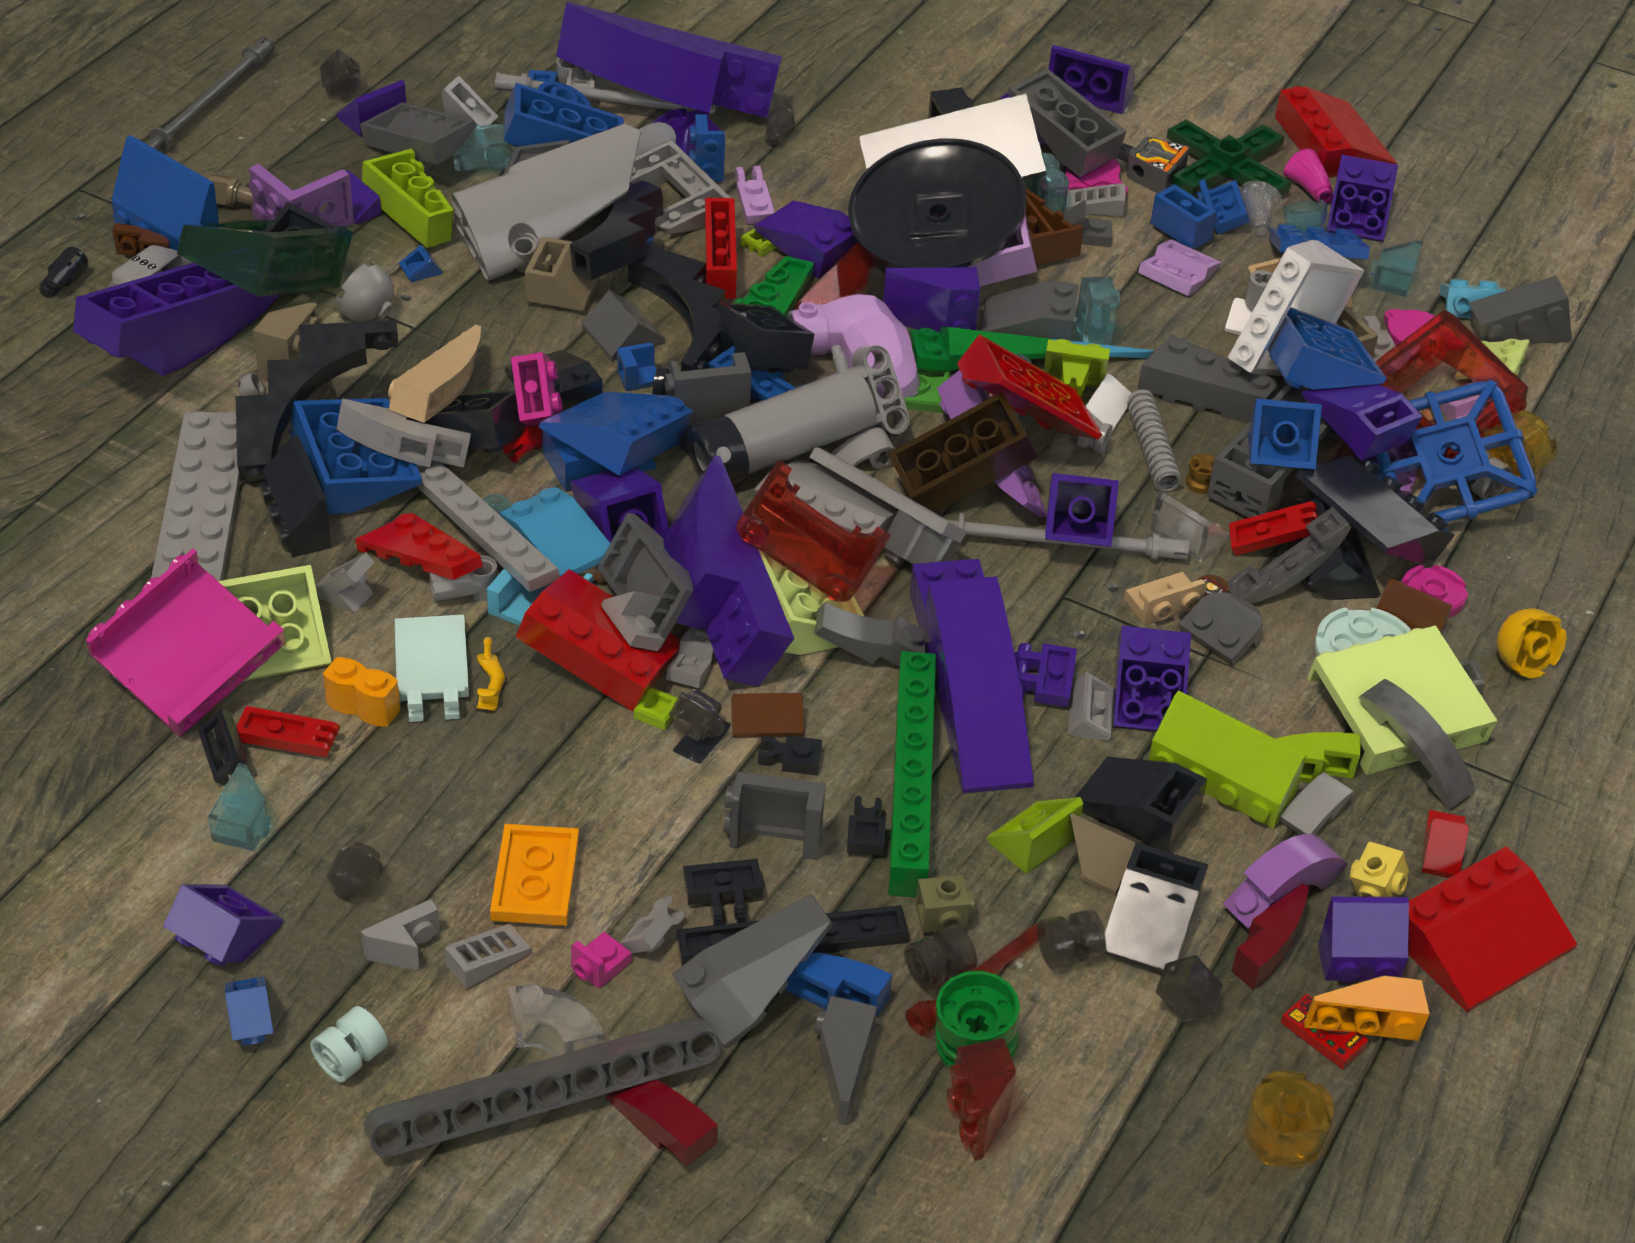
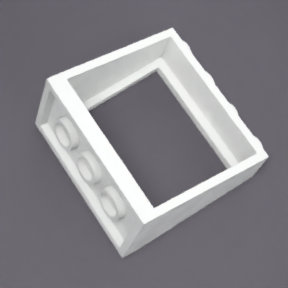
M1316 240L1287 247L1228 358L1252 374L1283 376L1277 370L1274 360L1269 357L1270 354L1267 349L1290 307L1336 324L1365 270Z

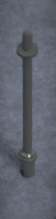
M262 36L253 46L245 48L242 52L243 59L164 129L160 127L152 129L149 133L150 142L147 145L161 151L171 149L173 146L172 137L247 69L250 67L258 68L263 64L264 58L275 50L273 40L268 38L263 43L267 36Z

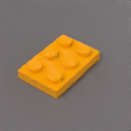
M504 824L490 908L491 921L567 926L579 843V828Z

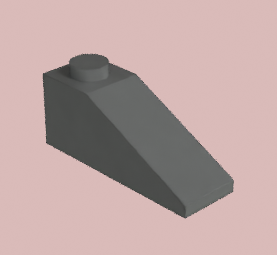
M831 996L827 1010H819L814 1032L821 1034L819 1051L838 1123L847 1125L873 1037L877 1006Z

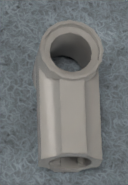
M480 555L483 567L456 580L429 573V582L434 602L468 595L475 600L487 601V588L498 576L496 561L489 556Z

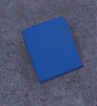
M422 244L399 262V265L411 282L443 273L436 260Z

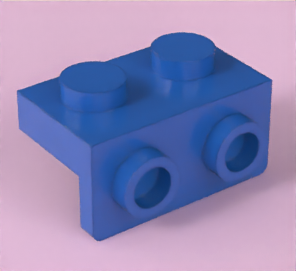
M695 115V126H690V143H695V150H689V158L714 182H723L725 132L708 131L707 115Z
M1205 179L1199 181L1202 191L1197 193L1199 200L1217 211L1214 225L1217 235L1250 222L1236 180L1211 190L1208 189Z

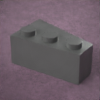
M1557 276L1469 302L1471 324L1480 341L1500 342L1508 339L1529 340V344L1572 342L1569 299Z

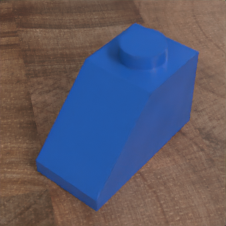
M265 976L225 983V996L232 1041L241 1039L242 1045L265 1041V1035L273 1033Z

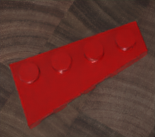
M413 513L402 514L396 517L395 521L355 539L358 551L367 553L370 550H375L377 557L389 559L392 556L398 557L403 565L409 567L412 565H422L423 571L456 580L483 567L479 553Z

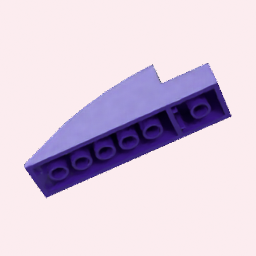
M566 2L556 57L604 79L675 104L710 113L714 104L765 118L768 117L782 60V56Z
M251 246L78 296L75 303L73 332L85 338L87 342L104 349L113 357L123 358L129 356L164 376L210 353L234 337L257 319L302 274H298L253 251Z
M714 455L683 500L665 539L664 549L672 559L688 570L693 584V592L675 623L706 630L724 679L759 687L795 638L720 456Z
M979 559L913 564L910 595L918 626L926 631L925 652L936 654L935 690L962 793L1033 787L1034 782L1019 675L997 576L984 577Z

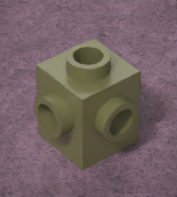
M963 875L918 879L915 904L922 933L955 931L967 928L969 913L975 910L973 891L966 889Z

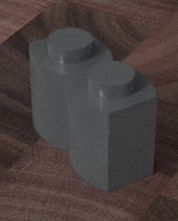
M899 510L880 545L888 549L887 557L903 565L905 560L912 564L952 561L960 543L938 533Z

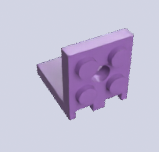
M260 164L249 168V189L253 198L252 213L257 221L262 222L267 227L287 202L334 225L335 231L354 223L350 175L343 169L292 191ZM328 202L327 207L320 212L321 207Z

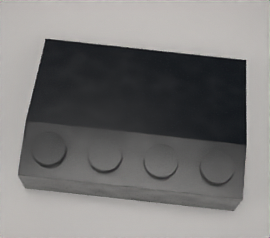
M1349 455L1317 465L1316 470H1300L1295 475L1296 478L1331 508L1334 507L1347 522L1385 554L1432 566L1455 536L1446 528L1448 523L1442 517L1433 512L1431 514L1423 509L1425 503L1411 493L1406 495L1400 489L1403 485L1390 475L1383 476L1378 471L1380 466L1370 458L1362 461L1360 458Z

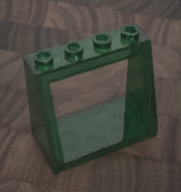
M270 218L183 225L177 254L258 297L340 287L353 230L345 226L334 225V227L274 233L264 232L273 221Z

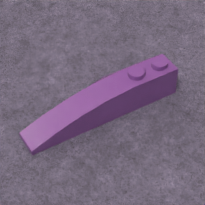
M960 370L937 387L942 399L940 406L950 419L991 398L986 393V390L980 387L973 389L962 380L961 377L963 375ZM1027 464L994 481L1004 492L1040 518L1046 515L1039 490L1031 482L1035 478L1033 471Z

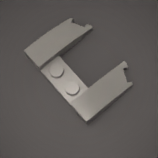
M672 140L635 157L631 183L634 184L644 180L657 185L669 180L686 197L663 209L664 215L655 218V226L667 230L668 234L704 228L705 198H730Z

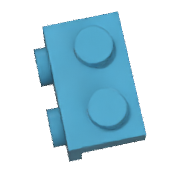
M1450 279V284H1440L1439 295L1446 298L1445 316L1471 318L1469 302L1507 290L1497 286L1498 282L1480 280L1479 285H1468V280Z

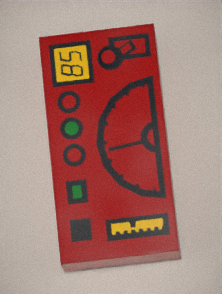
M1304 995L1283 1014L1281 1023L1343 1070L1366 1049L1369 1040L1359 1032L1304 1028V1021L1313 1000L1310 995Z

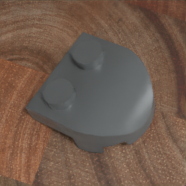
M1215 592L1203 597L1179 623L1180 631L1191 633L1192 639L1232 666L1251 646L1256 649L1263 635L1262 617L1259 610L1246 600L1225 592Z

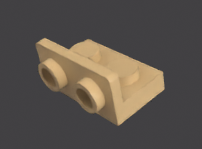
M1180 572L1127 589L1124 600L1142 623L1147 625L1191 611L1204 597L1206 583L1203 579L1191 582L1184 572Z

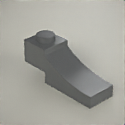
M824 602L817 609L815 634L871 664L879 657H882L899 666L901 651L925 653L926 631L900 617H897L895 620L865 617L837 608L827 602Z

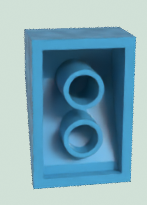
M557 487L544 489L538 495L525 501H518L510 508L500 512V516L558 568L559 577L569 569L579 574L600 564L611 544L576 500Z

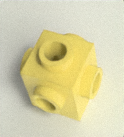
M1369 841L1360 860H1355L1350 870V880L1353 883L1357 897H1397V895H1402L1407 886V875L1409 873L1404 851Z

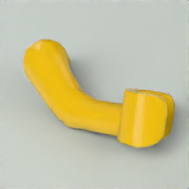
M485 637L483 642L484 653L477 655V661L490 677V683L487 689L478 688L477 695H479V701L476 709L496 711L499 693L505 681V674L498 657L491 654L492 639Z

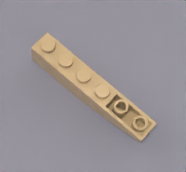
M474 325L454 340L449 341L441 349L436 350L425 360L423 359L419 364L408 369L403 375L394 379L388 390V396L391 398L389 410L425 423L451 404L462 393L471 378L480 341L481 326Z

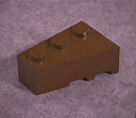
M1025 188L1027 199L1025 215L1036 266L1080 256L1084 227L1078 223L1073 226L1064 219V214L1061 211L1057 210L1054 213L1045 206V201Z

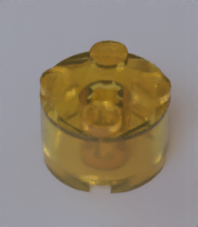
M1529 411L1513 412L1511 414L1517 429L1522 431L1524 436L1522 443L1533 473L1536 475L1555 459L1557 454L1555 438L1553 440L1550 439L1547 433L1550 428L1539 416ZM1501 421L1486 432L1483 438L1503 433ZM1504 445L1487 450L1490 452L1491 458L1496 457L1512 468L1513 475L1521 478L1510 446Z
M1281 1070L1265 1076L1254 1090L1244 1125L1246 1138L1251 1147L1257 1152L1259 1160L1270 1166L1276 1164L1299 1166L1318 1159L1334 1115V1104L1331 1095L1322 1084L1318 1082L1316 1086L1314 1083L1306 1080V1074L1298 1071Z

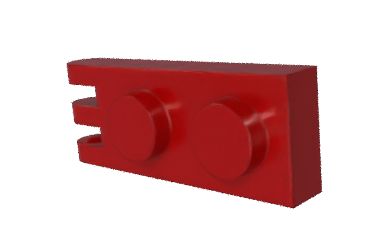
M1306 502L1229 523L1231 549L1235 556L1308 537L1310 533L1306 525L1318 518L1316 503Z
M251 706L245 707L236 726L242 743L318 757H327L329 755L331 746L336 739L335 736L338 735L340 726L333 721Z

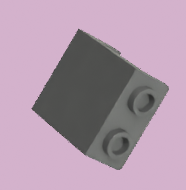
M745 352L733 353L732 366L680 371L677 361L670 362V373L665 374V387L669 396L679 398L686 407L693 410L687 428H690V425L701 420L705 423L750 406L751 370Z
M737 771L734 786H727L725 796V808H731V810L726 811L724 832L730 833L729 846L737 847L740 833L804 841L803 858L817 860L822 836L826 783Z

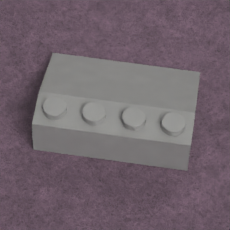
M799 459L771 470L754 489L753 519L808 542L827 545L830 551L865 566H869L883 549L880 543L899 511L896 507L841 475L804 459Z

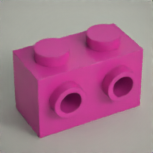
M543 352L511 357L520 422L527 426L538 425L541 421L558 414V412H562L561 396L559 392L555 393L553 381L558 379L555 361H551L550 357Z

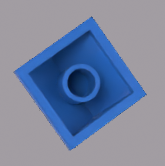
M1256 398L1248 432L1249 464L1316 470L1322 404Z

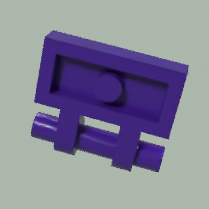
M1028 643L1019 644L1018 650L1014 654L1022 699L1025 692L1034 691V702L1068 707L1077 649L1043 643L1042 653L1031 651L1032 647ZM1030 669L1039 670L1038 675L1028 673V671Z

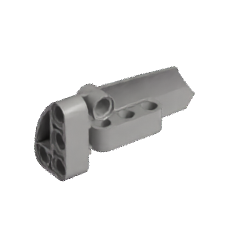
M626 124L619 125L518 162L509 169L508 174L453 193L452 205L456 226L487 281L513 272V269L525 273L542 237L561 240L626 195L629 191L641 130Z

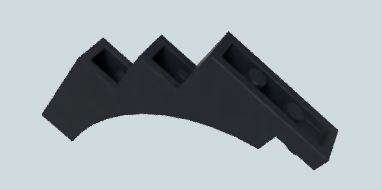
M397 320L299 325L300 359L267 360L269 394L235 396L237 466L241 481L247 480L253 483L264 481L263 468L277 454L280 440L291 418L293 401H306L310 395L333 378L367 364V349L387 350L399 347Z

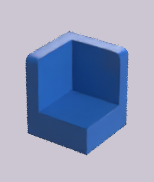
M649 342L617 348V373L625 391L653 387L657 370L655 367V347L653 343Z

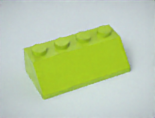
M1178 690L1152 740L1148 760L1177 763L1207 778L1205 794L1274 829L1280 821L1282 812L1295 799L1306 754Z

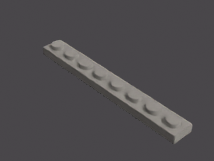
M431 461L430 467L416 464L422 478L421 485L416 487L529 592L553 583L559 578L558 568L443 463Z

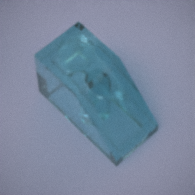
M1415 240L1384 248L1380 259H1374L1369 276L1374 277L1371 289L1406 297L1418 263L1423 241Z
M239 763L208 815L212 841L254 851L261 838L267 837L271 827V817L267 814L265 798L248 767L245 764Z

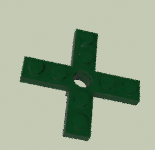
M1186 119L1168 129L1167 139L1173 143L1190 147L1189 152L1200 160L1173 174L1171 184H1175L1187 193L1195 196L1198 192L1202 191L1199 183L1200 180L1205 179L1209 188L1229 176L1272 202L1290 192L1292 182L1256 160L1283 146L1285 136L1263 124L1238 139L1228 135L1220 140Z

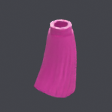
M1303 149L1295 153L1287 162L1283 175L1302 186L1319 204L1328 203L1333 198L1332 187L1325 168L1313 149Z

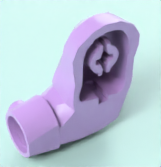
M856 294L842 297L823 305L804 302L800 304L799 309L789 311L788 317L815 333L811 355L825 356L827 353L832 354L831 348L840 345L848 366L851 368L853 367L852 356L857 348L870 345L883 346L890 354L903 398L908 396L914 397L918 394L917 389L920 388V381L908 331L880 299L871 295ZM871 352L867 357V362L870 367H872L875 362L874 355ZM881 382L877 387V393L880 397L884 394V386Z

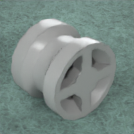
M1096 423L1102 433L1099 440L1078 436L1077 446L1081 448L1091 447L1096 453L1102 455L1109 444L1113 425L1108 423L1102 425Z

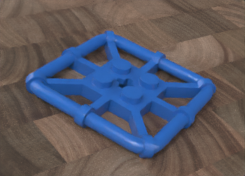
M1493 380L1476 382L1439 393L1430 391L1426 392L1424 397L1409 400L1417 411L1428 409L1435 424L1414 430L1409 442L1412 443L1416 456L1391 462L1388 451L1375 455L1380 466L1378 471L1383 476L1390 475L1396 480L1397 474L1420 468L1426 484L1418 498L1425 505L1434 490L1457 485L1463 505L1434 512L1446 522L1466 517L1468 520L1475 519L1477 514L1515 505L1528 498L1531 499L1538 491L1535 475L1522 443L1524 440L1522 431L1517 429L1505 395L1498 387V383ZM1480 395L1466 417L1447 422L1444 421L1439 405ZM1492 399L1504 432L1481 438L1476 421L1488 401ZM1504 445L1510 446L1521 478L1491 465L1486 450ZM1447 448H1451L1453 452L1458 451L1460 453L1453 459L1443 456ZM1488 477L1516 491L1473 502L1467 482Z

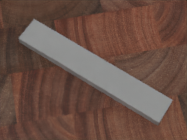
M819 447L814 448L812 451L811 459L938 533L959 543L964 538L966 532L962 528L853 465Z

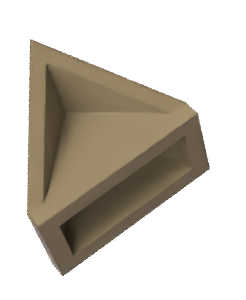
M1071 813L1082 872L1081 881L1115 896L1121 885L1135 843L1143 844V841L1111 826Z

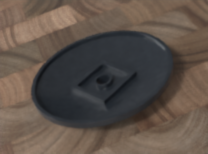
M936 138L902 146L873 163L859 178L851 193L848 214L852 233L860 247L873 259L888 267H970L991 257L1012 239L1024 219L1027 199L1024 181L1020 172L1002 153L987 145L971 140ZM938 212H943V213H945V214H944L943 216H941V217H934V216H933L935 213H938Z

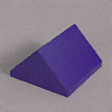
M402 79L355 98L336 115L352 131L363 137L360 128L361 123L402 102L406 103L405 83Z

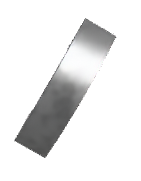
M1332 507L1306 525L1310 533L1308 537L1258 572L1249 565L1225 582V587H1227L1230 594L1236 595L1250 604L1273 597L1302 581L1321 566L1339 547L1351 526Z
M1383 679L1358 697L1380 725L1386 721L1391 724L1429 771L1432 777L1426 782L1448 810L1475 791L1469 771L1456 747L1436 720L1412 696L1391 681Z

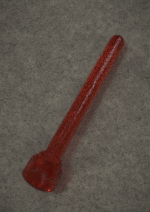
M1041 924L1032 925L972 971L996 973L1041 939L1045 934L1044 927ZM937 998L933 1001H918L906 1010L905 1016L909 1026L921 1036H926L936 1028Z

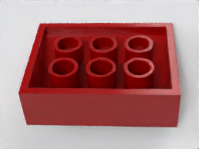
M1295 86L1280 90L1275 113L1276 120L1300 151L1303 149H1313L1316 152L1329 178L1337 177L1342 155L1397 165V162L1349 102L1306 86Z
M979 334L958 361L957 365L963 375L961 378L968 386L973 389L980 387L986 390L990 397L1003 391L1014 411L1022 416L1029 414L1043 428L1049 430L1052 427L1064 434L1097 440L1102 436L1101 431L1075 388Z
M569 569L544 589L523 616L516 638L634 712L635 707L644 695L654 686L678 654L681 639L669 633L658 651L630 646L601 607L603 600L613 596Z
M1507 846L1409 900L1408 955L1467 1013L1576 949L1577 942L1534 871Z

